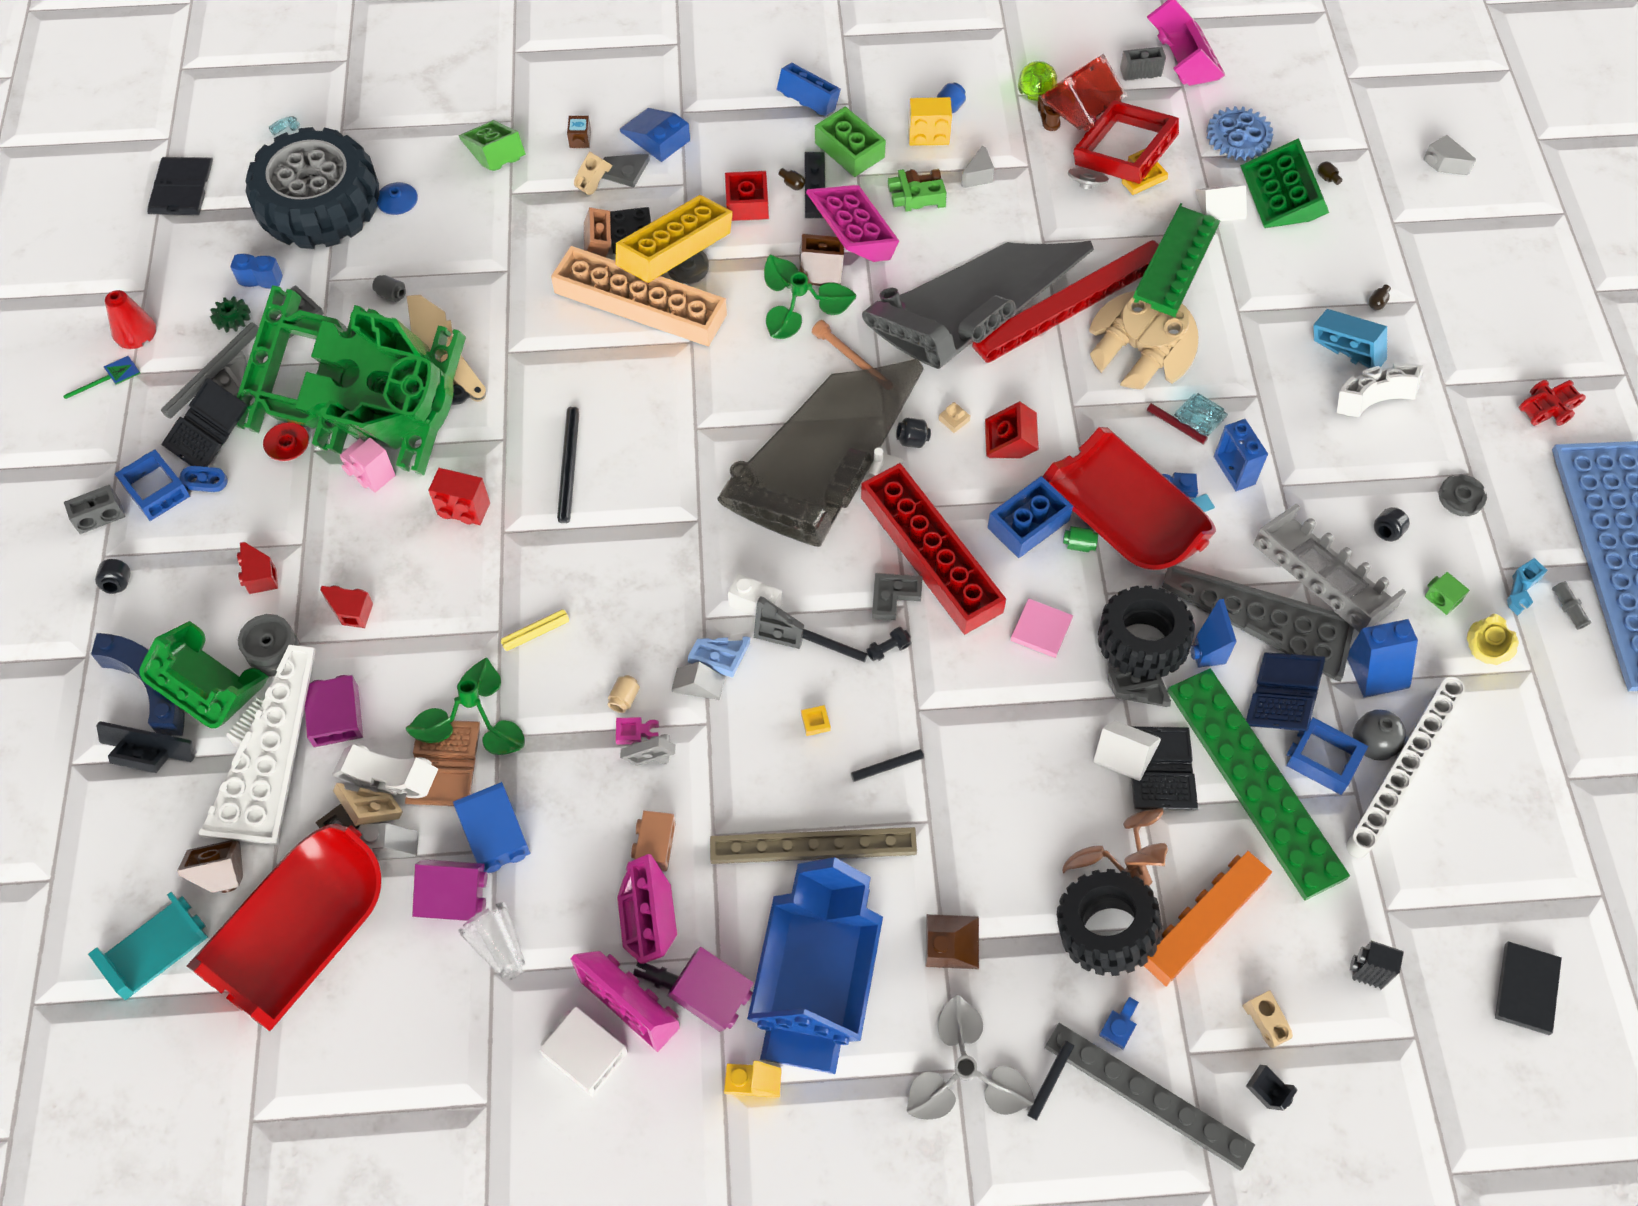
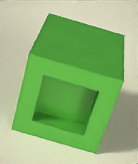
M1446 572L1442 577L1436 576L1429 582L1427 587L1430 589L1425 597L1443 613L1448 615L1464 600L1470 590L1449 572Z

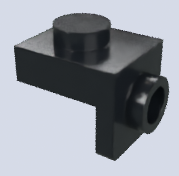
M1259 1065L1246 1085L1267 1109L1284 1111L1292 1104L1293 1097L1298 1091L1294 1085L1284 1084L1267 1065Z

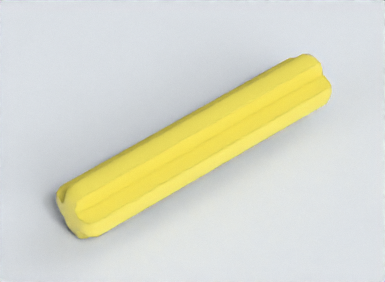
M561 609L501 638V644L506 651H509L569 621L568 615L564 609Z

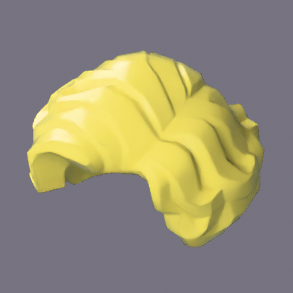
M1492 614L1485 619L1473 623L1467 633L1468 647L1471 650V654L1486 664H1501L1511 660L1517 653L1519 641L1516 632L1509 630L1506 620L1497 614Z

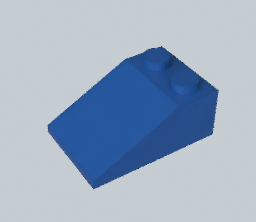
M647 108L620 128L622 134L660 162H663L690 141L689 123L673 112Z

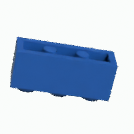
M790 63L781 68L776 90L782 92L784 96L798 101L802 106L815 110L817 114L826 116L835 111L841 88L794 63Z

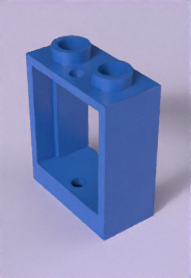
M1246 419L1225 425L1214 454L1216 462L1235 492L1256 485L1268 456V452Z
M156 449L115 473L124 489L149 521H152L190 497L183 483ZM161 467L172 482L142 500L131 484Z
M1313 717L1308 731L1298 732L1297 737L1301 739L1298 744L1292 743L1286 754L1290 757L1286 766L1342 795L1352 780L1368 746ZM1311 734L1351 754L1341 774L1301 754Z

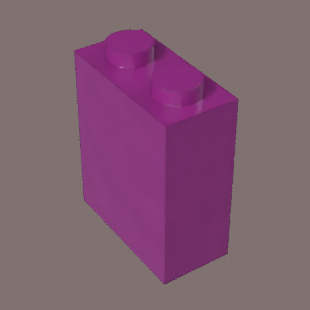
M340 675L334 679L314 680L309 683L305 702L307 738L313 747L363 738L359 690L353 675Z
M426 859L416 863L412 917L476 921L481 914H484L486 909V898H482L483 888L487 885L488 874L484 872V864Z
M699 947L694 951L666 996L721 1032L726 1030V1028L731 1029L737 1021L739 1015L736 1012L741 1004L745 1006L751 998L753 992L750 989L754 982L704 948Z

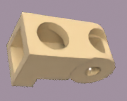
M589 151L578 170L574 186L587 195L593 194L605 171L609 172L613 165Z
M1271 990L1242 1005L1246 1013L1251 1015L1269 1047L1275 1048L1292 1039V1030Z

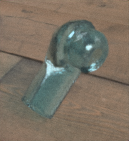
M289 116L279 119L268 128L275 136L287 127L295 131L300 127V123L296 117Z

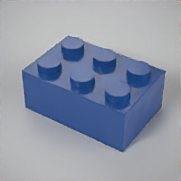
M1040 476L993 510L989 515L987 528L1012 553L1020 558L1068 523L1073 505Z

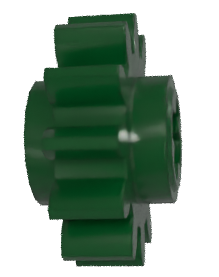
M235 296L231 300L224 297L223 302H215L217 308L210 309L212 313L210 318L213 324L216 325L218 330L224 328L226 333L229 332L230 328H233L235 332L238 331L239 326H246L244 320L249 321L251 319L249 316L251 311L248 305L245 304L243 299L237 302Z

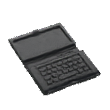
M162 157L148 204V214L200 215L205 196L204 186L208 181L213 158Z
M209 378L205 380L188 405L191 408L187 411L184 418H178L161 444L190 466L208 467L248 407L246 403Z
M1131 726L1161 738L1141 780L1138 781L1131 778L1134 809L1198 810L1189 727Z

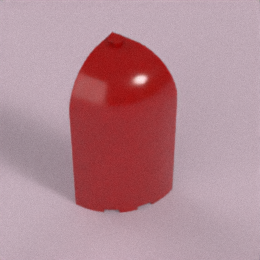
M1098 427L1090 438L1079 447L1080 453L1073 458L1069 455L1063 460L1053 462L1042 476L1073 505V512L1124 558L1144 569H1166L1185 561L1197 551H1203L1208 546L1209 539L1216 532L1212 520L1196 503L1108 427Z
M329 824L304 838L280 861L188 963L187 967L221 994L227 991L229 993L226 997L227 1000L249 1014L253 1020L265 1029L271 1031L365 922L376 906L381 890V871L375 854L360 839L362 834L352 825L345 827L340 824Z

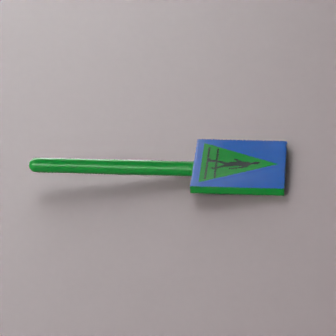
M126 356L104 366L108 373L107 376L67 393L63 397L68 399L109 379H112L115 385L139 375L140 372L130 357Z

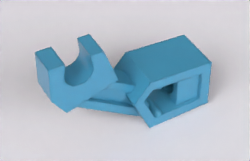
M1535 558L1519 567L1512 576L1514 581L1507 603L1508 607L1517 616L1525 609L1520 604H1523L1528 609L1533 603L1530 595L1525 590L1536 584L1548 571Z

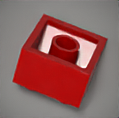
M1019 401L985 419L987 457L1023 458L1039 450L1037 412Z

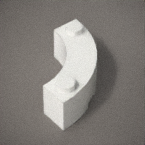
M1399 363L1393 364L1391 368L1381 369L1380 366L1363 370L1362 375L1356 378L1351 377L1342 386L1339 393L1337 413L1360 417L1361 413L1368 406L1382 400L1394 398L1415 400L1423 365Z
M352 744L344 749L332 775L361 788L363 786L377 787V792L388 793L396 797L397 793H407L406 797L421 798L427 796L438 768L432 766L429 760L422 757L413 759L391 758L370 752L363 745Z

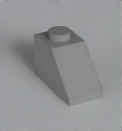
M1445 135L1429 145L1423 160L1437 172L1468 175L1474 166L1476 158L1448 135Z
M388 823L363 824L359 826V832L362 834L360 839L373 851L377 859L417 857L418 832L416 830Z

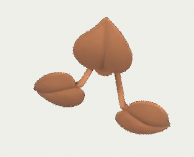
M1163 808L1142 811L1128 817L1124 821L1125 829L1133 828L1137 848L1136 853L1124 859L1125 869L1107 850H1104L1103 846H1091L1074 853L1065 862L1062 869L1063 874L1069 869L1086 867L1095 864L1102 857H1107L1120 872L1121 870L1129 872L1131 878L1138 876L1144 881V886L1151 885L1153 881L1146 865L1165 866L1168 847L1165 843H1158L1141 848L1139 830L1141 827L1152 825L1163 815Z

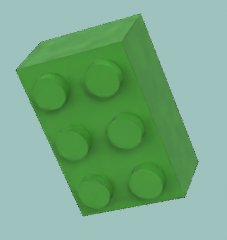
M846 106L815 125V144L854 177L885 158L886 140Z

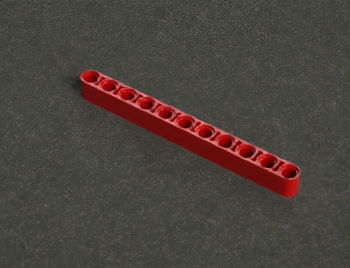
M1151 240L1015 315L981 342H973V349L986 363L992 362L1143 277L1159 244L1155 240Z

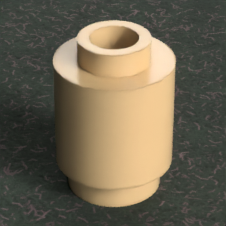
M629 675L618 677L608 696V707L618 713H625L627 709H630L640 689L637 680Z

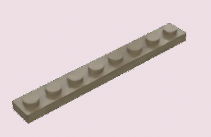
M915 827L710 836L711 864L816 860L833 857L839 859L917 855Z

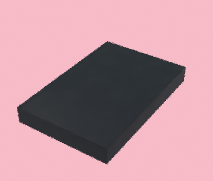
M1509 941L1505 943L1495 1019L1551 1035L1554 1029L1562 957Z

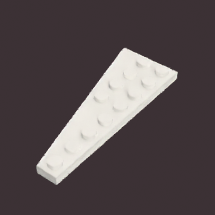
M295 645L288 646L276 670L277 673L265 693L260 709L257 710L254 716L255 719L249 731L246 732L231 763V769L219 788L220 791L216 800L208 811L209 814L202 829L200 828L198 835L200 837L278 845L315 656L314 648Z

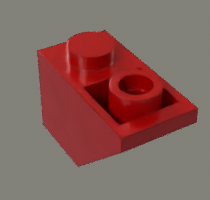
M241 542L240 552L237 553L238 563L242 569V572L238 573L240 585L245 586L249 594L278 589L277 570L271 558L246 542Z
M336 585L331 587L321 586L320 590L326 602L342 625L358 628L366 627L373 606L368 592L362 589H343Z

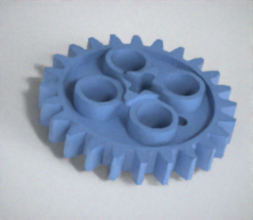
M1234 106L1233 110L1226 107L1225 112L1219 110L1218 114H1214L1213 118L1210 119L1206 131L1208 133L1207 139H1210L1209 145H1214L1213 150L1220 149V155L1227 153L1228 159L1234 156L1235 160L1242 157L1246 161L1247 156H1249L1253 160L1255 155L1259 157L1262 152L1266 153L1267 148H1270L1274 135L1272 134L1273 128L1270 127L1271 122H1265V116L1259 117L1260 112L1252 113V108L1245 111V107H1242L1241 110H1238L1236 106Z

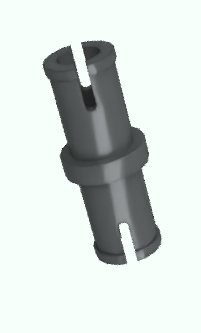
M1566 581L1555 585L1552 590L1562 603L1563 612L1568 613L1577 630L1590 625L1592 622L1581 607V600L1579 598L1576 599Z

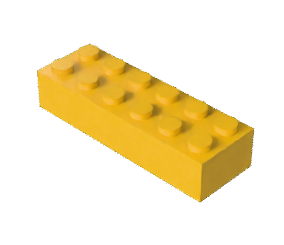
M698 195L616 243L615 265L649 283L730 234L732 211L702 195Z

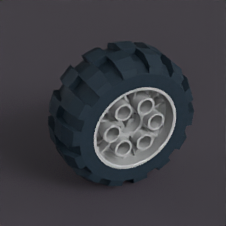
M313 127L299 128V132L290 135L285 132L275 137L274 143L267 146L264 144L255 154V162H250L245 180V192L254 216L265 231L278 241L289 246L295 242L299 248L315 249V245L325 244L326 247L340 244V239L346 236L352 238L363 228V222H370L375 213L380 192L379 182L371 158L360 144L348 135L343 137L338 130L324 127L322 131H316Z

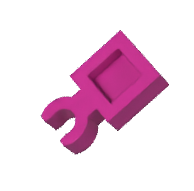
M641 717L616 718V744H632L642 742V737L650 740L653 736H659L658 732H650L652 728H659V721L649 720L642 724Z

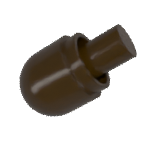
M1326 161L1318 166L1317 172L1322 179L1334 182L1336 185L1342 182L1343 179L1338 175V169L1332 163Z
M784 168L780 169L778 175L784 178V183L793 190H801L804 187L805 179L801 174L793 170L788 172Z
M1385 284L1382 288L1375 290L1369 298V306L1374 310L1384 308L1389 301L1391 287Z

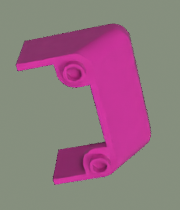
M1167 0L1147 16L1148 20L1158 29L1159 34L1157 37L1163 45L1167 43L1178 62L1173 69L1184 85L1187 83L1191 86L1217 81L1225 76V72L1200 26L1177 0Z

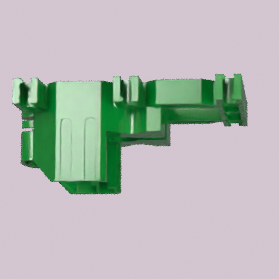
M272 285L237 398L246 403L248 407L236 427L240 429L247 428L252 432L259 433L265 413L280 421L292 422L312 429L316 428L312 444L322 450L328 451L330 449L338 454L342 453L347 434L357 440L361 438L364 442L371 438L383 447L395 450L401 447L396 466L404 471H410L411 459L416 454L414 466H411V470L417 474L425 475L437 432L443 425L451 408L453 379L466 336L459 330L453 329L452 333L454 335L450 345L447 347V339L451 336V333L447 330L448 328L438 325L430 350L422 340L396 318L384 317L376 310L369 308L366 312L357 305H354L348 328H346L338 319L302 310L298 311L302 297L291 289H287L285 292L281 287ZM290 334L315 339L311 357L320 363L316 374L305 373L297 400L272 393ZM448 354L447 359L441 362L442 356ZM268 356L267 361L263 363L264 358ZM255 398L254 403L250 405V401ZM332 433L330 444H326L330 434ZM421 439V445L415 448L416 441Z

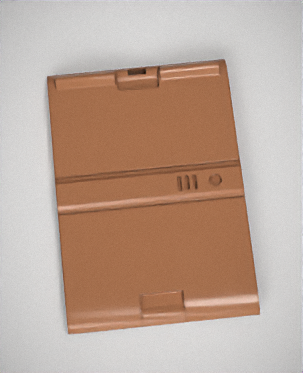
M450 722L453 727V733L441 742L426 743L415 739L414 758L422 757L429 760L432 766L438 768V771L427 796L421 798L406 797L405 804L454 806L453 801L470 795L480 722Z

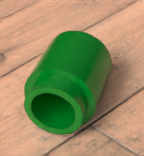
M1070 526L1069 530H1065L1063 544H1067V549L1088 553L1090 550H1096L1098 533L1093 532L1092 529Z

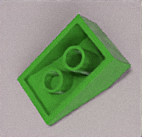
M495 120L459 135L460 140L479 163L491 171L499 170L502 168V165L508 162H516L520 160L521 156L526 155L518 131Z

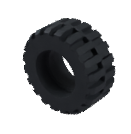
M1147 585L1144 588L1133 586L1130 587V590L1124 589L1119 591L1118 595H1113L1108 600V604L1104 606L1098 630V645L1104 658H1109L1108 663L1114 668L1116 666L1120 668L1119 671L1127 674L1129 671L1132 672L1133 677L1140 678V676H1145L1146 679H1155L1156 674H1159L1160 677L1167 676L1169 671L1173 673L1179 669L1180 665L1184 664L1193 641L1195 623L1193 622L1191 611L1187 610L1188 606L1182 600L1178 601V597L1172 592L1168 594L1165 592V589H1153L1152 586ZM1134 624L1150 625L1160 630L1165 637L1159 640L1141 639L1129 632L1126 627Z
M1107 869V872L1095 870L1092 871V875L1086 876L1084 874L1078 877L1076 884L1072 882L1066 888L1068 894L1063 893L1061 895L1056 915L1062 944L1073 962L1077 964L1080 962L1081 968L1091 971V969H1094L1095 974L1102 976L1105 975V972H1111L1112 976H1119L1121 971L1126 970L1127 973L1135 971L1136 965L1144 966L1148 962L1147 956L1152 957L1156 953L1157 945L1160 944L1162 938L1159 904L1157 898L1154 897L1153 890L1148 885L1144 886V881L1138 876L1131 878V874L1121 870V873H1116L1115 869ZM1104 909H1120L1134 917L1132 924L1126 930L1116 935H1098L1085 927L1092 915Z

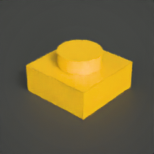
M825 705L801 710L806 736L831 731Z

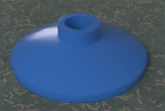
M391 183L379 191L380 195L377 206L386 214H403L410 211L416 205L418 195L414 187L407 183Z

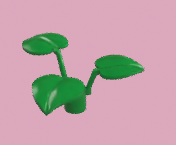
M771 254L767 258L764 268L766 285L774 291H781L787 287L791 288L792 292L789 310L784 306H776L767 313L766 326L772 338H789L800 330L802 316L797 312H793L796 297L805 295L808 290L815 299L820 300V309L829 315L841 314L856 299V294L852 290L836 283L821 285L819 287V295H817L812 288V284H808L807 276L799 272L795 264Z
M487 657L472 666L462 676L457 685L458 697L454 698L455 703L450 717L442 709L431 708L416 716L413 722L406 727L407 733L419 741L426 743L441 742L453 733V727L450 722L454 721L459 704L466 708L477 706L489 730L482 738L483 746L489 753L495 755L510 754L521 750L525 745L524 734L519 726L511 721L501 720L492 727L481 705L479 695L483 697L490 696L497 692L501 686V677Z

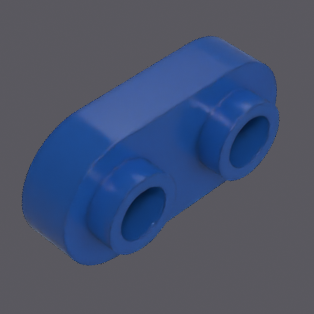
M188 466L181 471L179 476L185 488L194 491L219 492L228 483L225 473L221 469L214 467Z

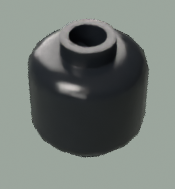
M905 418L902 422L898 423L896 438L902 446L922 448L925 442L930 440L931 429L927 427L925 420Z
M1390 507L1385 509L1376 518L1374 530L1381 539L1393 542L1402 537L1408 530L1410 521L1403 510Z
M118 559L104 560L97 569L96 585L108 594L122 592L128 585L131 574L130 568L126 563Z

